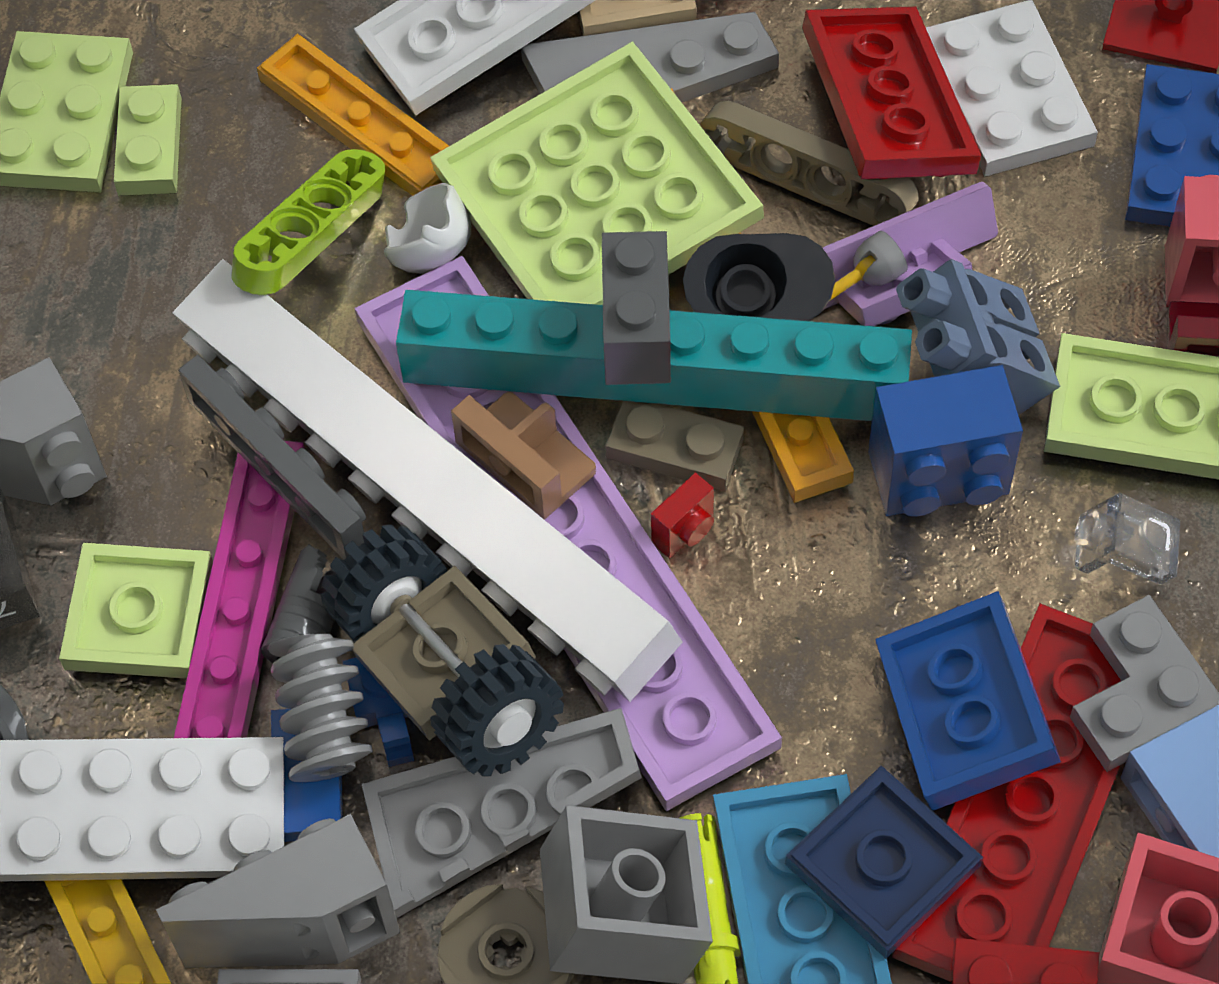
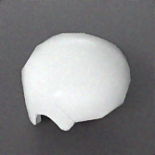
M447 183L430 186L411 196L404 204L406 213L405 225L401 229H395L391 225L385 228L387 247L384 249V255L389 262L404 271L420 274L428 273L453 260L466 247L471 235V221L468 211L454 186Z

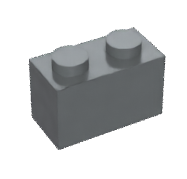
M667 231L602 233L606 385L671 383Z

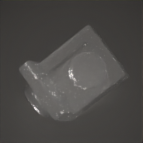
M1118 493L1080 515L1074 534L1075 542L1077 543L1075 568L1088 574L1111 563L1161 585L1177 577L1181 520L1129 496Z

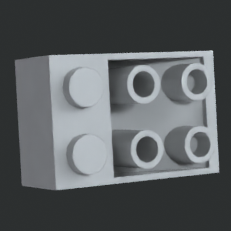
M351 814L337 821L334 819L318 821L304 829L298 836V840L274 852L262 850L250 854L237 863L233 872L209 884L206 882H196L187 885L173 894L168 904L156 909L185 968L339 964L400 933L387 883Z

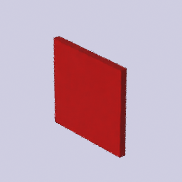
M1115 0L1102 49L1216 74L1219 65V0Z

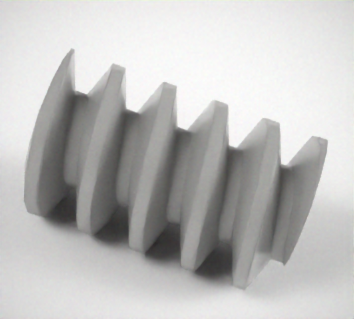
M305 634L275 641L267 647V650L272 655L281 657L272 664L271 675L275 680L286 683L277 689L275 694L276 702L282 707L291 709L282 715L279 721L280 728L286 733L296 735L286 742L284 746L285 755L290 759L302 761L291 768L288 774L291 781L314 782L345 775L354 770L356 761L373 752L372 745L353 743L350 737L352 734L368 726L367 719L346 715V709L363 700L361 692L342 690L341 683L359 674L358 667L337 664L336 657L354 648L352 640L333 638L329 634Z

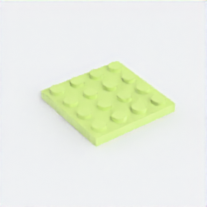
M633 41L430 157L435 173L443 183L454 186L468 211L470 221L527 299L603 305L602 233L667 231L669 275L686 265L694 252L702 244L716 236L738 234L764 219L763 204Z

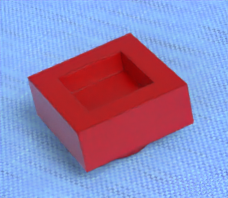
M695 472L651 513V541L669 559L684 545L687 544L689 547L698 544L710 531L714 523V487Z

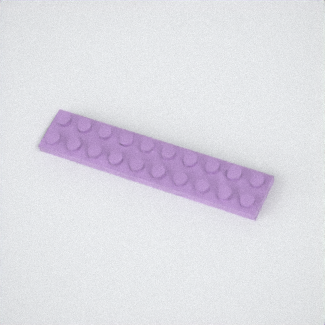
M460 256L356 307V318L417 417L511 492L456 444L451 410L468 395L487 409L504 393L511 391L403 383L396 339L405 289L489 296L464 257ZM513 392L533 410L545 402L555 409L557 431L596 464V474L549 515L545 521L666 618L683 642L631 702L613 687L604 696L584 680L604 713L619 708L622 709L638 767L664 809L668 811L781 749L782 737L556 396ZM564 647L565 652L576 668L581 661Z

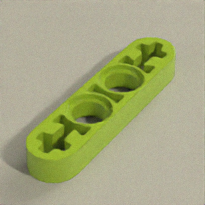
M350 149L336 154L237 242L233 251L231 279L235 285L245 292L257 295L272 294L283 289L380 198L385 176V164L381 158L365 150ZM313 203H329L339 208H321ZM286 231L298 232L307 237L290 238L280 233ZM269 255L272 256L271 262L268 261Z

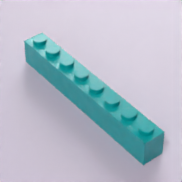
M405 289L396 346L403 383L872 421L876 387L909 381L912 330L669 310L671 383L606 385L603 305Z

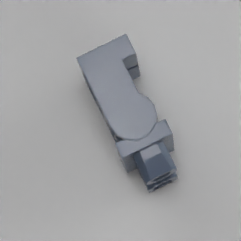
M953 259L948 260L933 272L920 268L898 284L896 292L902 308L911 311L918 330L915 344L922 361L930 363L934 377L1003 365L1018 415L1060 387L1043 341L1035 338L1040 333L1022 288L971 269H964L962 263ZM1011 308L1014 316L1007 309ZM1029 358L1032 361L1034 368L1027 362Z

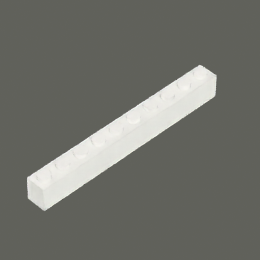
M222 259L172 312L188 330L182 340L208 364L216 356L227 364L228 367L225 370L233 376L247 397L250 398L257 390L269 401L263 408L286 430L292 432L299 425L311 436L305 442L306 445L329 466L334 468L341 460L354 472L348 477V480L373 503L377 504L383 496L393 503L397 509L391 516L401 526L407 527L420 539L428 533L442 544L436 551V554L451 568L456 566L465 577L473 570L485 580L487 584L481 590L482 593L505 614L511 617L519 609L534 621L527 630L549 651L557 656L565 647L581 662L576 666L575 671L599 693L605 696L613 687L631 702L683 643L670 622L268 295L251 294L237 287L231 279L232 266Z

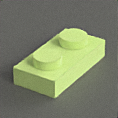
M178 84L120 87L114 184L118 196L177 193L182 101Z

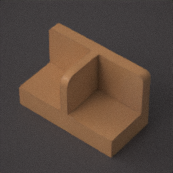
M506 392L485 409L473 397L468 395L451 410L456 444L544 520L596 474L595 462L557 431L555 409L546 402L533 410L513 392Z

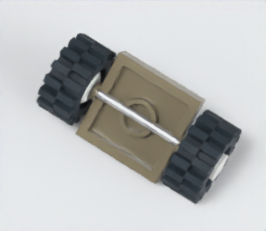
M385 525L381 528L380 537L371 529L362 534L364 540L362 545L357 546L353 540L344 547L349 553L346 559L342 560L335 557L330 564L336 575L324 576L322 586L327 592L322 593L321 598L322 603L327 607L325 610L353 640L354 648L352 651L361 664L428 740L437 735L461 764L472 774L475 775L478 771L482 777L491 776L494 768L500 774L511 771L512 760L515 759L520 765L529 760L530 757L527 751L533 745L540 750L547 742L542 734L545 731L554 732L559 722L554 718V715L563 713L564 703L559 698L564 695L557 682L534 659L536 656L525 638L456 566L447 570L442 561L407 527L400 525L398 530H396L392 525Z

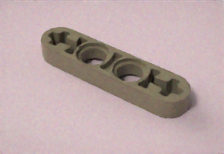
M731 101L719 102L711 108L699 124L732 166L875 226L909 212L915 208L918 202V190L909 177L860 179L849 149ZM768 144H776L784 148L790 154L792 163L787 164L777 160L771 154ZM827 166L839 171L844 177L846 185L839 186L828 181L821 167ZM863 184L864 186L861 191H858L859 186ZM886 195L890 197L889 202L886 201Z

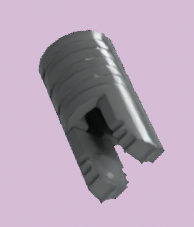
M310 544L300 551L280 600V605L276 610L267 637L261 647L262 655L271 663H274L281 657L272 655L267 650L270 643L298 635L330 634L335 621L325 610L327 607L322 603L321 594L327 592L322 586L324 576L336 575V573L331 569L322 576V570L326 567L325 563L328 561L325 559L327 555Z

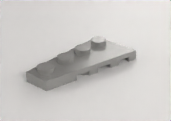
M756 12L532 43L521 48L522 60L540 94L632 41L670 89H673L681 102L779 68V52Z
M615 709L557 726L554 732L545 731L542 736L547 741L540 750L533 745L527 751L530 757L529 760L522 765L515 759L512 760L511 771L500 774L494 768L491 776L482 777L478 771L474 775L456 757H452L363 783L362 788L381 868L389 889L396 917L402 916L552 830L566 805L590 808L641 779L622 709Z

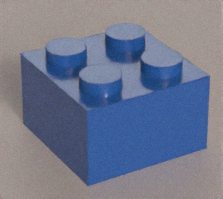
M1003 365L876 387L868 453L886 516L903 513L908 516H923L941 506L964 502L971 505H984L997 500L1002 495L1010 493L1023 429Z

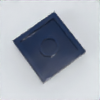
M881 765L786 855L785 865L886 959L981 866L983 856Z

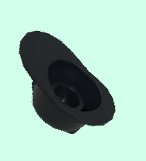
M789 233L730 234L716 236L698 247L687 262L683 284L686 300L693 311L697 313L811 321L822 312L831 300L835 275L833 263L822 246L806 236Z

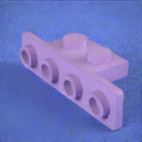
M984 182L976 183L822 247L833 263L835 282L855 269L853 257L856 250L864 240L878 231L886 232L897 243L908 266L907 272L882 286L869 285L860 280L829 301L824 309L839 303L862 326L888 324L899 315L910 311L902 308L896 288L899 283L918 269L924 268L933 272L948 260L953 259L962 263L964 269L972 270L971 262L959 252L988 241L998 234L991 188Z

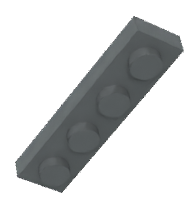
M196 355L178 369L188 402L343 560L349 555L344 549L352 540L357 546L364 543L362 522L366 520V516L358 502L346 490L341 489L335 493L323 480L325 475L312 455L303 448L295 452L283 440L284 433L272 415L264 408L254 411L243 400L245 396L241 387L228 371L220 368L215 372L199 355Z

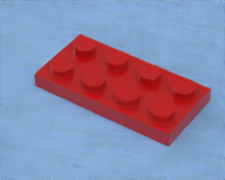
M916 6L815 9L805 11L802 30L860 179L945 177L949 175L977 174L982 155Z

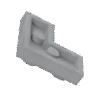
M1150 595L1093 623L1090 636L1121 679V682L1073 706L1070 718L1106 772L1125 763L1130 751L1219 705V692Z

